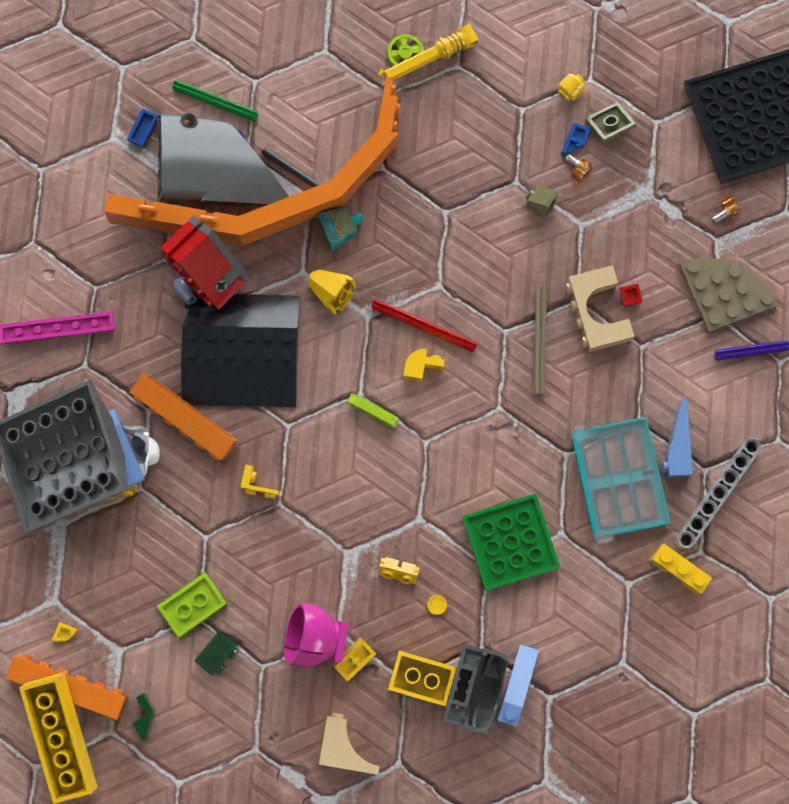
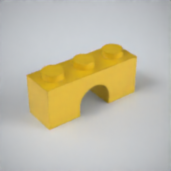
M664 543L658 547L649 560L650 563L663 572L670 573L682 582L681 585L695 595L702 594L712 577Z

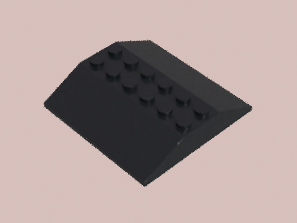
M234 294L219 310L213 305L211 307L203 301V298L199 299L197 297V300L190 305L185 302L181 348V398L190 405L296 408L300 296Z

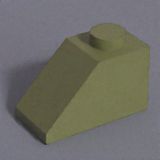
M538 186L535 191L532 189L527 195L526 207L545 219L556 203L558 192Z

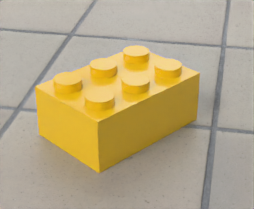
M399 651L388 690L446 707L457 667Z

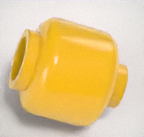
M568 74L558 84V93L567 102L569 100L576 101L585 92V80L579 74L576 76Z

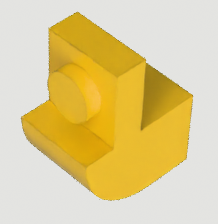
M427 349L416 350L406 360L403 379L422 382L424 368L443 371L445 359H441L442 357L438 355L427 357Z

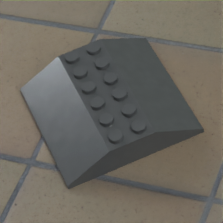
M91 380L0 420V456L25 534L128 490L125 456L113 419Z

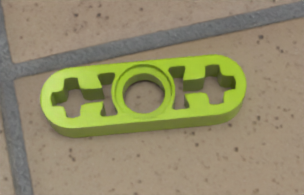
M351 394L347 400L350 406L392 428H396L400 421L395 415L355 394Z

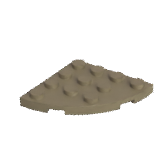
M698 258L679 263L681 272L708 333L779 306L775 296L765 283L755 274L738 264L714 258Z

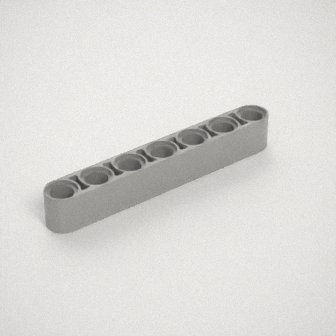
M749 438L737 449L676 536L675 545L678 549L687 550L699 539L760 452L761 444L758 439ZM747 443L754 446V452L747 450ZM736 459L743 461V468L736 465ZM725 474L732 476V483H728L725 480ZM715 489L721 491V499H718L714 496ZM703 505H708L711 508L710 514L704 513ZM693 520L700 523L699 530H695L692 527ZM682 536L689 538L688 546L681 543Z

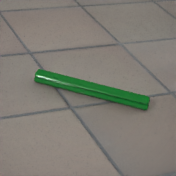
M175 80L172 85L173 90L254 122L258 119L259 112L178 80Z

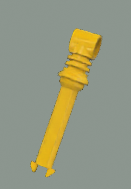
M471 24L465 25L458 29L455 34L447 36V38H438L433 47L385 71L380 69L378 77L384 74L385 78L386 76L393 77L394 81L439 58H446L448 60L453 53L476 45L479 39Z

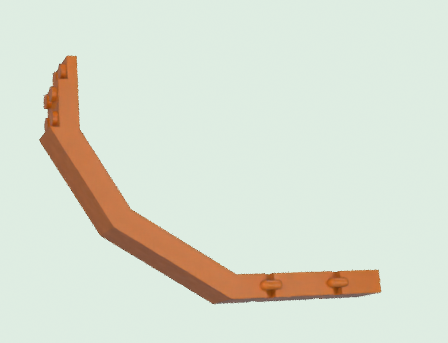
M386 76L377 130L329 182L240 216L218 212L212 214L207 213L206 210L154 201L153 203H148L143 199L114 194L107 195L104 213L109 223L141 229L152 228L154 231L175 234L194 216L204 225L210 227L223 243L244 246L317 218L319 213L342 208L398 146L399 133H396L400 103H397L398 96H395L396 85L393 84V77Z

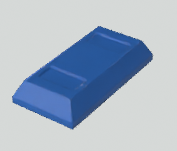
M142 108L126 141L143 148L159 115Z

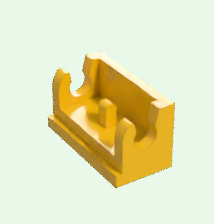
M360 637L344 652L342 663L334 662L332 665L348 682L376 653Z

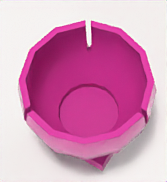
M299 603L289 618L285 633V661L288 665L296 668H312L324 661L342 663L349 623L334 621L321 607L311 603Z

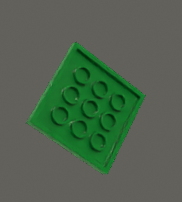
M536 493L462 516L485 591L560 568Z

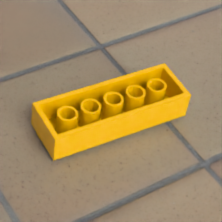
M62 672L26 682L19 689L53 804L92 794L98 786L65 673Z

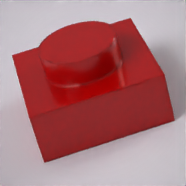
M639 284L620 287L619 291L623 307L643 303Z

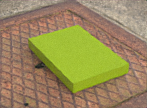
M205 572L159 604L157 608L180 639L228 604Z

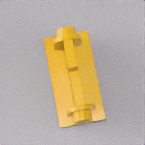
M388 557L381 559L378 575L386 579H397L406 584H416L419 567H416L415 564L403 562L400 568L398 567L399 560Z

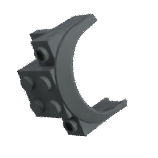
M463 644L442 722L485 734L490 730L496 713L507 668V657L504 653Z

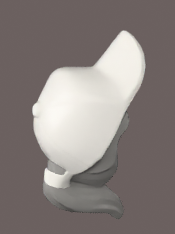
M123 425L124 431L132 435L131 445L145 476L148 466L154 465L159 461V446L150 437L147 428Z

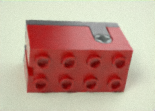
M194 216L160 247L165 253L163 256L165 260L170 264L173 263V269L180 276L183 275V281L190 288L193 286L195 295L199 299L203 298V301L211 307L213 305L218 310L251 278L217 234Z

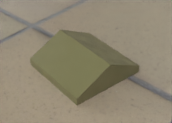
M619 102L586 117V121L595 137L602 142H606L637 126L636 122Z

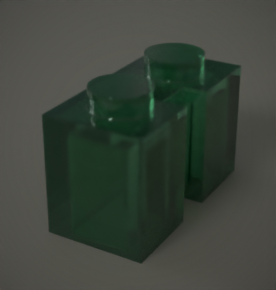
M219 630L194 661L211 676L216 674L219 676L226 668L224 663L228 658L232 660L238 654L237 648L239 645L223 631Z

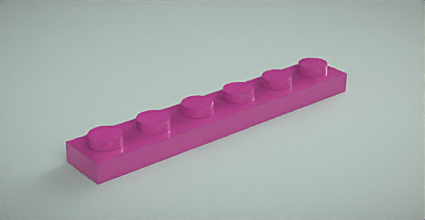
M110 311L0 324V343L4 345L114 332V313Z

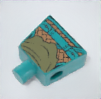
M346 207L317 214V220L331 251L356 237L357 230L355 226L364 222L361 212L350 216Z

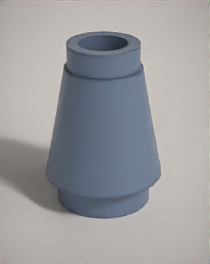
M180 277L174 281L173 290L188 305L193 304L197 300L193 288H190L183 281L184 277Z

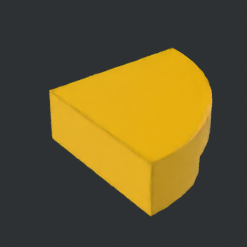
M59 622L52 641H68L76 635L78 629Z

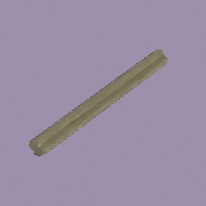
M543 284L536 286L534 395L542 396L545 393L546 285Z

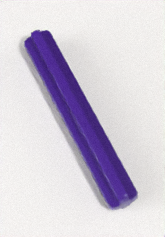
M784 340L718 349L714 351V357L718 361L784 352L789 350V341Z

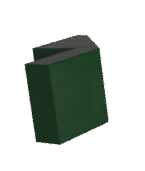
M142 693L136 699L146 715L132 724L141 740L145 741L149 738L156 710L147 695Z

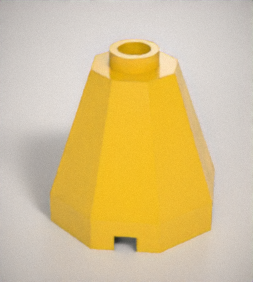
M318 269L311 272L308 276V286L326 309L334 315L337 314L336 310L342 311L353 297L354 293L351 292V289L356 288V283L348 275Z

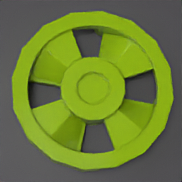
M412 35L397 36L388 46L389 62L392 66H395L400 60L405 61L413 57V54L423 52L424 48L422 43ZM408 39L414 41L412 46L407 45ZM395 46V47H397L399 50L397 51V50H391V49H392V47Z

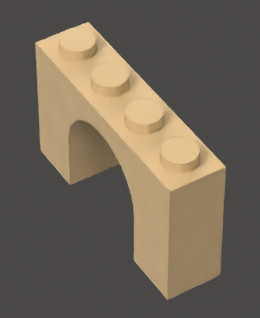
M613 265L570 276L565 284L568 294H571L573 300L571 301L572 310L577 313L578 319H576L578 330H582L583 337H581L583 347H587L588 352L630 342L635 337L629 319L611 324H601L594 321L587 312L586 302L591 295L616 288L618 281Z

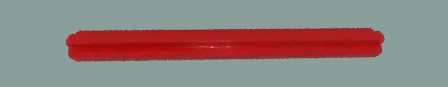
M375 299L372 303L371 308L465 350L474 352L477 347V342L380 300Z

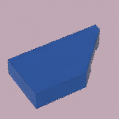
M573 123L561 155L564 156L584 148L591 129Z

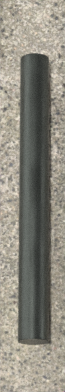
M266 147L262 150L261 154L311 187L321 185Z

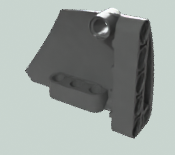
M160 113L158 202L177 204L179 200H191L211 205L253 206L254 204L269 205L289 197L257 153L231 124L196 117L192 113H185L183 115ZM189 120L192 123V126H185L183 121Z

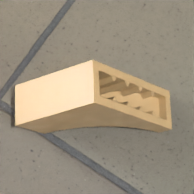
M332 713V717L327 716L319 765L378 775L380 766L371 764L361 758L352 747L347 733V719H343L344 715Z

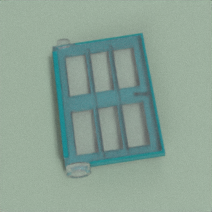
M647 418L632 419L587 429L585 425L575 426L574 431H571V438L595 545L615 541L614 535L671 524Z

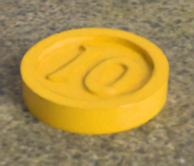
M434 595L428 600L427 607L432 614L440 615L446 610L447 602L444 597Z

